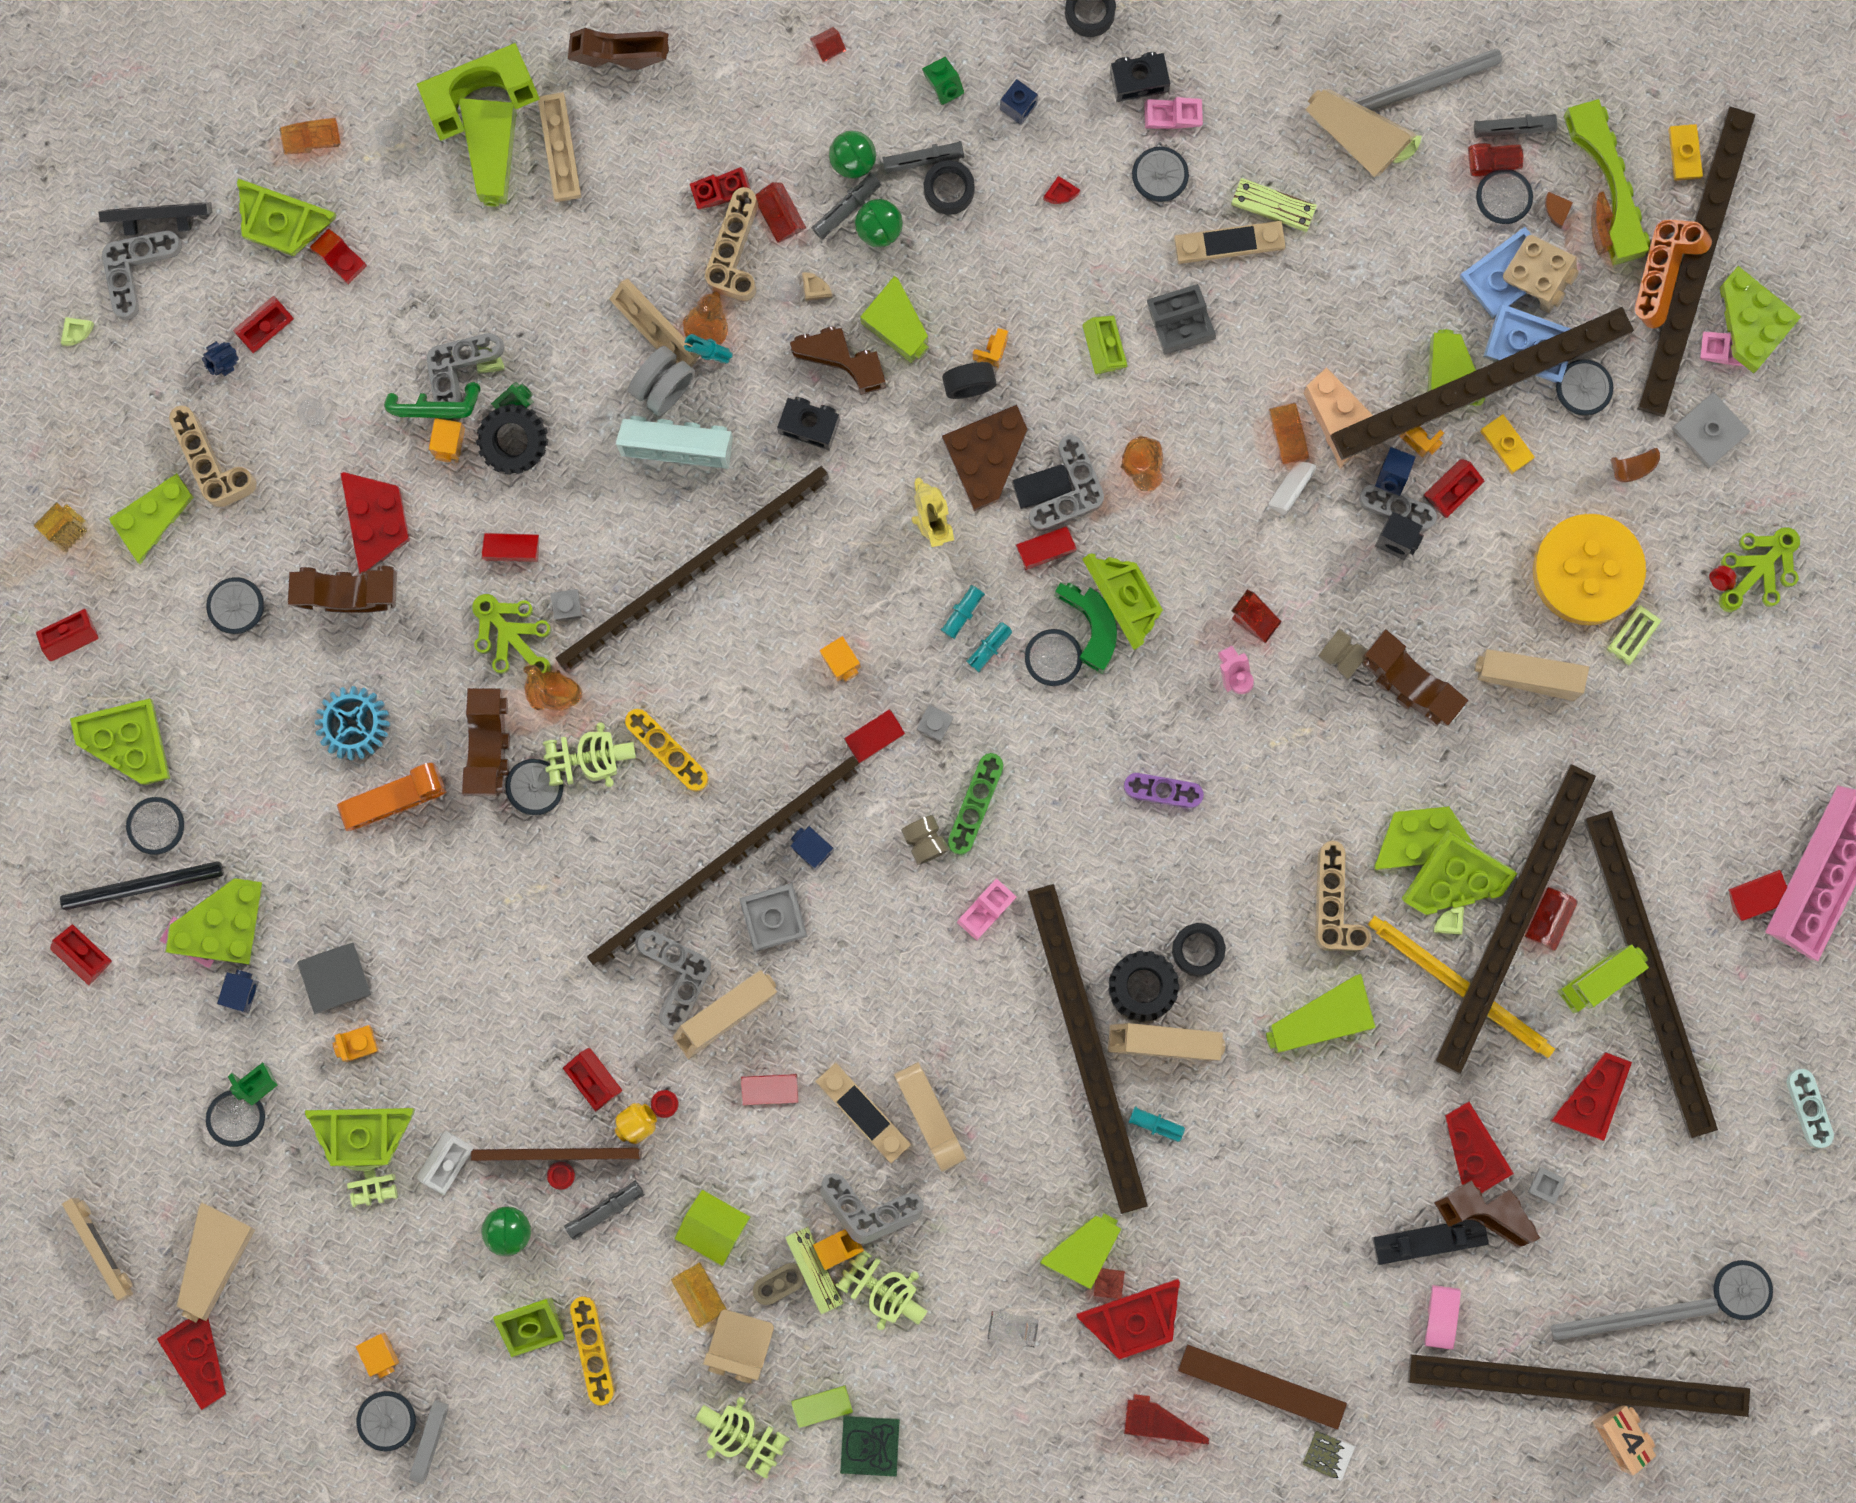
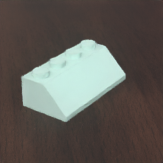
M631 416L630 419L622 420L616 446L623 457L729 469L733 436L732 432L727 431L726 427L714 425L711 426V429L700 428V424L685 422L684 426L673 425V421L658 419L657 423L648 422L646 418L640 416Z

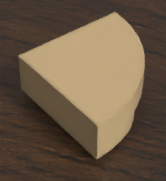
M802 273L806 301L832 298L831 289L823 279L813 273Z

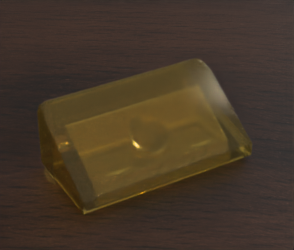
M700 1262L671 1279L698 1328L719 1317L720 1312L726 1309Z

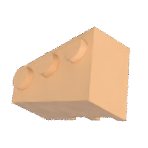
M1326 367L1306 386L1304 395L1341 469L1355 455L1341 460L1330 435L1373 415Z

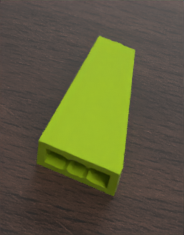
M460 98L459 104L477 196L480 202H483L486 206L498 207L500 204H507L517 110H515L512 102Z
M1358 974L1270 1025V1032L1266 1033L1269 1048H1274L1275 1053H1280L1376 1028L1362 975Z

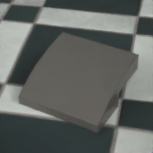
M1198 284L1147 299L1150 315L1164 355L1216 339V333L1207 313V305Z
M354 943L343 945L297 962L314 1015L371 995Z

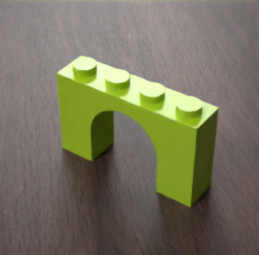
M516 43L416 84L440 141L465 131L458 115L460 98H465L477 89L490 86L504 89L508 93L515 110L540 100Z
M1633 945L1626 946L1609 953L1557 990V992L1573 1014L1581 1011L1586 1006L1588 1009L1594 1008L1647 970L1649 967L1645 962L1648 959L1639 947L1634 948Z

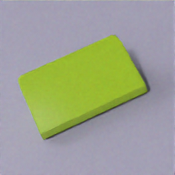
M1114 315L1092 317L1082 324L1095 374H1103L1128 367Z
M846 1385L791 1400L799 1428L853 1413Z

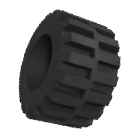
M508 404L493 410L482 420L481 427L477 431L479 436L476 444L480 447V451H478L480 457L483 456L486 460L485 463L488 466H493V470L497 472L502 471L505 472L504 474L511 475L512 473L520 474L528 471L540 461L546 452L545 449L549 439L546 437L548 430L547 427L544 428L543 419L538 417L533 409L529 410L524 405ZM514 423L522 427L526 432L528 444L521 454L510 455L499 446L497 436L499 429L503 425Z
M1142 950L1126 955L1116 964L1109 977L1108 992L1113 1006L1115 1005L1121 1015L1123 1014L1128 1019L1137 1020L1138 1022L1153 1021L1162 1017L1172 1008L1178 997L1179 977L1177 972L1174 971L1172 963L1168 962L1161 954L1157 955L1153 951L1143 952ZM1139 970H1148L1154 973L1160 982L1158 996L1148 1003L1135 1001L1127 990L1129 977Z

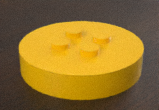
M1580 514L1558 523L1543 538L1533 560V580L1542 602L1555 615L1578 625H1598L1617 618L1636 601L1645 582L1646 561L1639 541L1622 523L1600 514Z

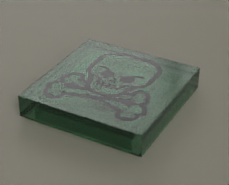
M844 1415L840 1473L897 1477L900 1419Z

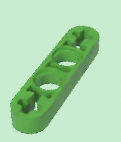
M985 754L980 759L948 839L949 849L956 855L967 854L974 844L1003 772V760L997 754ZM991 759L996 760V766L999 767L998 770H992L989 779H995L993 784L986 779L977 778L979 774L985 776L987 767L983 764L984 762L989 763ZM978 784H984L989 789V794L984 799H978L973 794V789ZM969 809L975 810L979 815L978 821L972 825L965 823L963 820L964 812ZM959 824L965 829L974 830L973 835L967 832L965 842L968 843V846H962L960 850L956 849V843L953 842L954 838L959 839L962 830L957 829Z

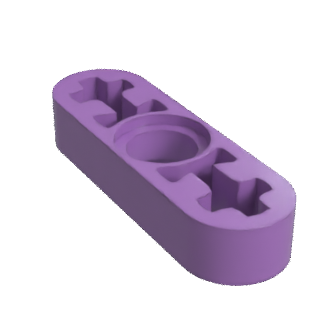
M1132 773L1124 782V791L1130 798L1182 808H1196L1200 805L1204 796L1202 788L1196 783L1148 774ZM1135 779H1140L1141 785L1148 786V780L1154 781L1151 787V796H1146L1148 791L1146 789H1139L1138 793H1134L1133 788L1129 787V783H1133ZM1166 783L1171 787V795L1168 798L1157 796L1155 790L1158 784ZM1176 785L1181 786L1179 792L1187 793L1189 788L1194 789V794L1198 795V799H1194L1192 803L1187 802V797L1179 795L1178 801H1174Z

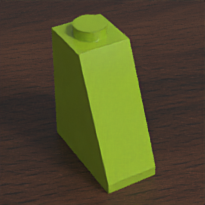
M893 276L860 316V320L864 327L912 363L915 358L921 359L929 348L927 345L928 335L899 279Z
M1441 329L1438 330V333L1434 332L1430 338L1427 392L1476 371L1461 334H1454L1453 330ZM1485 398L1469 405L1481 406Z
M1103 1213L1101 1218L1095 1215L1042 1257L1040 1263L1091 1289L1121 1231V1228L1116 1226L1118 1220Z

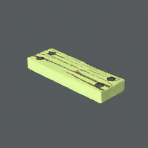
M1243 178L1239 181L1231 203L1235 207L1274 221H1282L1285 225L1305 232L1308 231L1317 206L1316 204Z
M806 1227L785 1237L820 1313L823 1314L844 1304L828 1269L824 1270L813 1247L815 1241L809 1228Z

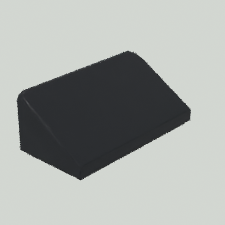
M1064 464L1012 480V486L1020 510L1072 492Z

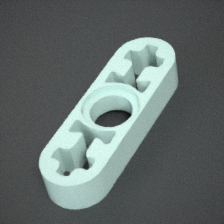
M1806 1069L1794 1070L1787 1077V1087L1806 1141L1814 1148H1825L1832 1143L1834 1133L1815 1078ZM1798 1074L1801 1078L1806 1077L1807 1083L1804 1084L1805 1092L1812 1091L1813 1096H1805L1799 1100L1798 1095L1804 1093L1802 1087L1795 1086L1794 1081L1798 1080ZM1808 1100L1815 1102L1817 1105V1113L1812 1117L1807 1116L1803 1112V1105ZM1821 1118L1822 1123L1816 1124L1819 1131H1825L1826 1136L1822 1138V1143L1820 1140H1814L1813 1135L1817 1133L1815 1125L1808 1126L1807 1121H1816Z

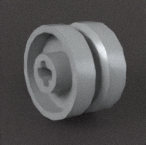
M666 346L658 348L638 369L628 387V392L637 400L643 401L647 399V408L657 416L664 415L675 405L691 384L696 371L684 361L676 363L677 355Z

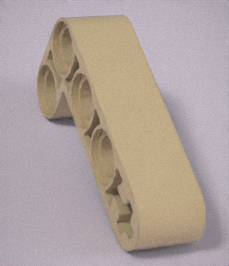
M745 187L737 189L732 195L705 271L706 282L712 291L739 301L751 300L757 291L754 278L749 273L737 269L758 210L755 193ZM746 198H749L750 204H745L743 216L741 215L742 207L740 201L744 202ZM739 222L743 224L740 232L732 233L729 231V227L733 223ZM724 248L734 249V254L730 258L720 256ZM715 273L725 274L723 282L718 284L713 283L711 278ZM742 281H747L751 284L746 292H739L737 290V285Z
M177 406L172 409L169 415L170 424L204 498L211 505L220 508L252 494L257 485L255 477L244 467H235L222 472L202 425L192 410L186 406ZM184 416L187 417L186 423L191 430L187 431V429L181 424L183 422L182 418ZM195 439H200L201 444L199 448L190 450V443ZM206 463H211L210 472L201 474V467ZM241 476H247V483L242 487H236L237 479ZM217 487H222L221 496L215 499L212 498V491Z
M1328 841L1319 849L1317 856L1315 940L1318 947L1322 950L1358 952L1369 945L1371 934L1362 925L1344 924L1346 853L1341 843ZM1330 848H1333V853H1338V856L1333 859L1332 868L1324 870V867L1330 865V857L1325 855V853ZM1326 875L1336 877L1338 884L1335 889H1329L1325 886L1324 877ZM1330 902L1336 906L1337 913L1334 917H1329L1323 912V905ZM1325 930H1331L1335 933L1336 942L1329 945L1323 941L1322 934ZM1353 931H1358L1363 935L1364 942L1361 946H1356L1350 941V935Z
M919 1062L895 1073L894 1076L941 1172L967 1160Z

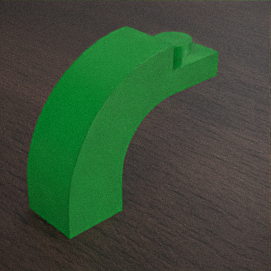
M1060 582L1054 597L1080 611L1088 620L1091 628V638L1082 652L1080 660H1082L1083 664L1103 675L1112 659L1116 646L1117 627L1114 615L1105 599L1091 587L1083 596L1080 594L1082 590L1071 583L1064 585Z

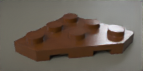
M1017 405L942 435L943 442L973 511L998 502L1028 430Z

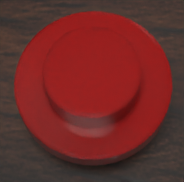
M1721 565L1710 572L1709 579L1717 590L1726 591L1728 589L1732 590L1735 587L1737 576L1731 568Z
M661 1090L653 1095L651 1109L658 1117H671L678 1110L679 1101L673 1092Z
M566 1162L554 1163L547 1172L548 1183L558 1190L569 1188L575 1180L573 1167Z

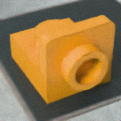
M998 328L996 335H990L986 350L990 351V353L974 349L973 360L988 362L992 366L999 368L1008 341V331Z
M1419 426L1399 435V437L1423 458L1428 452L1433 455L1442 446L1443 442L1440 439L1445 433L1440 430L1429 440L1426 431Z
M371 1025L334 1035L336 1041L332 1043L336 1057H341L343 1062H350L379 1052Z

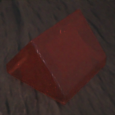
M834 27L810 38L822 63L846 51L840 33Z

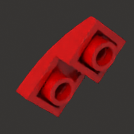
M742 167L719 176L713 174L690 183V188L699 210L730 202L732 195L739 188L751 189L745 169Z

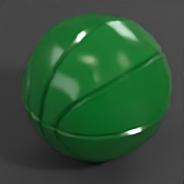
M856 130L845 131L839 134L829 148L830 163L838 174L849 179L860 178L868 174L876 161V149L873 141L862 132Z
M884 199L868 201L859 209L856 215L855 226L858 236L866 244L873 247L890 245L897 240L902 231L903 221L899 209Z
M509 1206L499 1207L491 1211L485 1218L481 1228V1235L484 1244L492 1253L498 1256H513L521 1252L528 1244L531 1237V1225L527 1217L519 1209Z

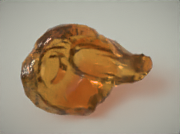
M717 291L702 296L697 302V307H694L684 317L683 327L686 337L694 334L705 340L713 339L718 345L725 341L728 333V323L723 313L720 294Z
M1139 436L1133 438L1124 449L1120 468L1132 478L1137 489L1151 492L1160 486L1164 480L1163 473L1160 472L1164 458L1162 445L1158 440Z
M535 665L523 667L524 673L527 674L524 685L525 696L533 709L539 711L546 708L563 711L571 706H575L581 700L583 693L581 687L571 678L562 675L560 670L542 673Z

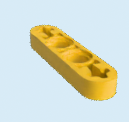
M632 709L628 712L625 718L628 730L689 790L699 792L707 787L709 778L706 771L647 712L642 709ZM636 716L639 718L644 716L642 720L644 725L648 729L651 724L655 727L650 729L645 737L642 738L640 735L645 732L639 726L631 727L634 723L632 717ZM659 733L665 737V743L662 747L653 748L650 745V737L653 734ZM675 752L683 754L684 763L680 767L671 766L669 764L671 754ZM690 762L694 766H691L689 769L694 774H703L701 776L702 784L700 785L697 783L689 784L692 779L686 772L683 776L679 775V773L686 770Z
M581 1296L572 1302L570 1313L587 1392L594 1404L605 1405L613 1399L615 1389L595 1301L590 1297ZM580 1301H584L585 1305L591 1306V1310L587 1311L588 1320L594 1318L595 1324H586L579 1328L578 1322L584 1321L582 1313L576 1312V1308L580 1306ZM591 1328L597 1333V1340L594 1344L587 1345L583 1342L582 1333L585 1329ZM593 1356L600 1357L603 1361V1368L598 1373L591 1372L588 1368V1361ZM606 1374L607 1380L602 1379L601 1383L604 1389L608 1388L609 1393L605 1395V1400H601L600 1396L594 1395V1391L598 1390L597 1381L591 1383L590 1377L594 1378Z

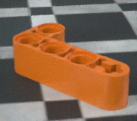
M1668 219L1661 221L1654 230L1635 304L1636 315L1649 328L1660 327L1667 318L1683 253L1703 254L1711 247L1712 239L1698 222ZM1670 233H1674L1671 238L1666 239ZM1700 235L1696 241L1691 242L1695 236ZM1668 258L1664 264L1659 265L1663 259ZM1662 283L1657 290H1653L1657 284Z
M426 763L410 770V775L338 803L337 808L346 831H352L438 798L447 793L438 767L434 763Z

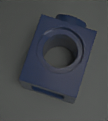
M1016 79L1000 99V110L1022 125L1037 106L1038 94Z
M1390 447L1382 464L1375 487L1400 496L1416 456Z
M810 826L806 830L800 828L791 838L793 841L791 849L815 871L834 852V848Z
M236 969L235 974L227 972L217 1004L249 1013L259 981L251 979L252 973Z

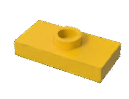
M1697 124L1670 126L1668 133L1674 181L1701 179L1703 172Z
M1504 414L1480 430L1511 474H1514L1534 460L1535 456Z

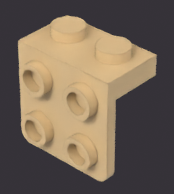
M1528 235L1504 272L1503 280L1538 298L1540 309L1550 314L1554 306L1559 307L1565 296L1563 291L1568 284L1572 285L1578 276L1577 257L1534 235Z
M727 1309L722 1310L719 1314L708 1353H706L703 1364L709 1366V1372L723 1376L725 1371L736 1374V1380L751 1384L752 1379L759 1380L774 1331V1325L770 1322Z

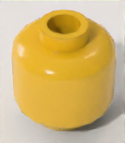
M632 1103L616 1116L615 1123L617 1127L615 1128V1133L623 1142L628 1141L631 1144H639L654 1133L657 1117L647 1104Z

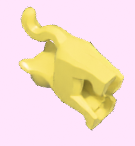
M916 478L914 482L916 491L914 500L918 516L911 517L912 522L918 526L921 534L929 539L931 547L941 546L945 542L953 541V529L946 519V515L949 514L947 502L941 490L923 483L921 478Z

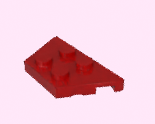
M342 472L340 473L359 574L361 575V572L371 569L381 560L384 561L395 549L401 548L409 542V532L399 486Z
M1177 1278L1076 1313V1316L1119 1360L1173 1341L1180 1281Z

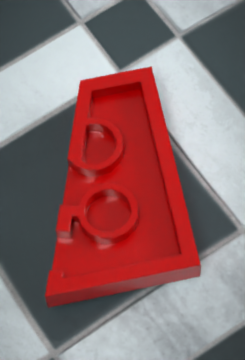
M1604 1052L1550 1122L1600 1141H1605L1632 1062Z
M1470 1101L1445 1115L1462 1185L1472 1181L1480 1192L1483 1193L1514 1174Z
M209 1317L206 1321L199 1318L197 1322L186 1319L157 1338L201 1410L206 1409L227 1395Z

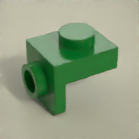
M946 56L922 68L925 78L935 90L941 105L964 94L959 74Z
M514 382L491 405L495 409L508 404L524 405L528 408L534 403L531 399L533 394L523 383L519 385L517 382Z
M263 1062L242 1079L238 1078L234 1073L228 1075L232 1084L230 1087L232 1094L239 1101L244 1099L251 1106L278 1086L271 1070Z

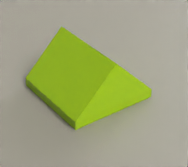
M701 1190L686 1213L674 1239L724 1266L751 1217L710 1193Z
M552 1297L493 1317L511 1357L565 1339Z

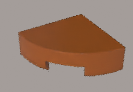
M1548 192L1545 198L1547 214L1551 222L1561 229L1573 202Z

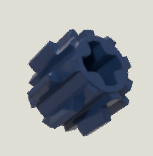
M216 341L206 347L207 352L203 354L202 361L204 362V367L211 375L215 374L217 376L222 373L223 376H226L234 371L233 366L238 363L239 357L237 356V351L230 343L223 342L219 344Z

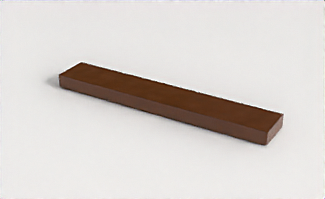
M640 1148L473 1149L471 1151V1161L642 1159V1149Z
M1188 1344L1185 1347L1177 1370L1337 1430L1347 1403Z

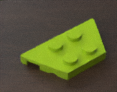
M239 178L237 180L240 198L239 211L242 219L241 233L242 237L246 240L295 256L336 219L337 215L335 212Z
M1093 553L1088 554L1082 559L1133 650L1138 649L1144 644L1145 636L1152 630L1155 620L1162 613L1161 605L1137 563L1130 561L1122 562L1112 557L1102 560L1096 558V555Z
M1450 806L1394 812L1378 858L1374 864V870L1424 865L1447 830L1474 846L1475 844Z
M415 1108L305 1110V1116L309 1119L316 1133L315 1136L325 1151V1156L330 1166L389 1165L415 1113Z

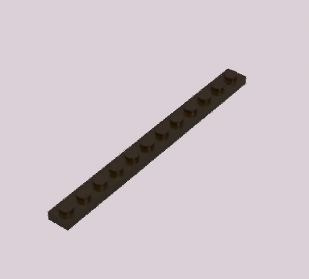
M1731 106L1727 109L1694 222L1700 223L1712 239L1710 249L1703 254L1683 255L1667 318L1659 334L1637 407L1638 410L1664 417L1756 115L1754 113ZM1700 235L1695 236L1691 242L1696 241Z
M1622 306L1334 432L1330 437L1341 460H1344L1627 336L1634 329Z
M822 465L562 652L555 658L564 671L568 668L570 670L577 668L584 662V656L590 652L593 654L599 652L606 646L605 641L612 636L617 638L628 630L627 625L631 622L643 620L651 613L649 609L656 604L661 606L673 597L671 593L678 588L683 590L689 587L695 581L694 577L700 572L705 574L711 571L717 565L716 561L723 556L726 558L730 557L738 551V545L747 539L750 542L761 533L760 529L768 523L770 526L774 525L783 518V512L790 507L794 510L805 502V496L812 491L816 494L827 486L826 481L829 480L826 470Z
M853 755L594 950L587 956L592 965L595 967L598 965L602 967L608 965L616 958L613 955L621 948L625 951L635 944L636 937L643 930L653 931L660 925L658 922L660 918L666 914L670 917L682 908L680 903L688 897L693 900L704 891L702 887L709 881L713 883L719 881L726 875L724 871L732 864L736 867L749 857L746 853L754 847L759 850L770 841L769 836L775 831L779 833L785 831L793 824L791 822L792 818L798 814L804 816L815 807L812 803L820 797L825 800L836 791L835 786L841 781L845 783L851 781L859 774L857 769L860 768V764Z
M1569 765L1433 1063L1458 1075L1461 1074L1596 778L1595 775L1575 765Z
M1613 811L1585 818L1584 822L1625 946L1633 945L1634 948L1639 947L1648 959L1645 963L1649 968L1638 975L1636 979L1689 1138H1694L1717 1131L1718 1128Z
M1051 884L1027 891L1120 1214L1148 1207L1055 885Z
M1410 1354L1408 1383L1749 1417L1750 1388L1415 1354Z

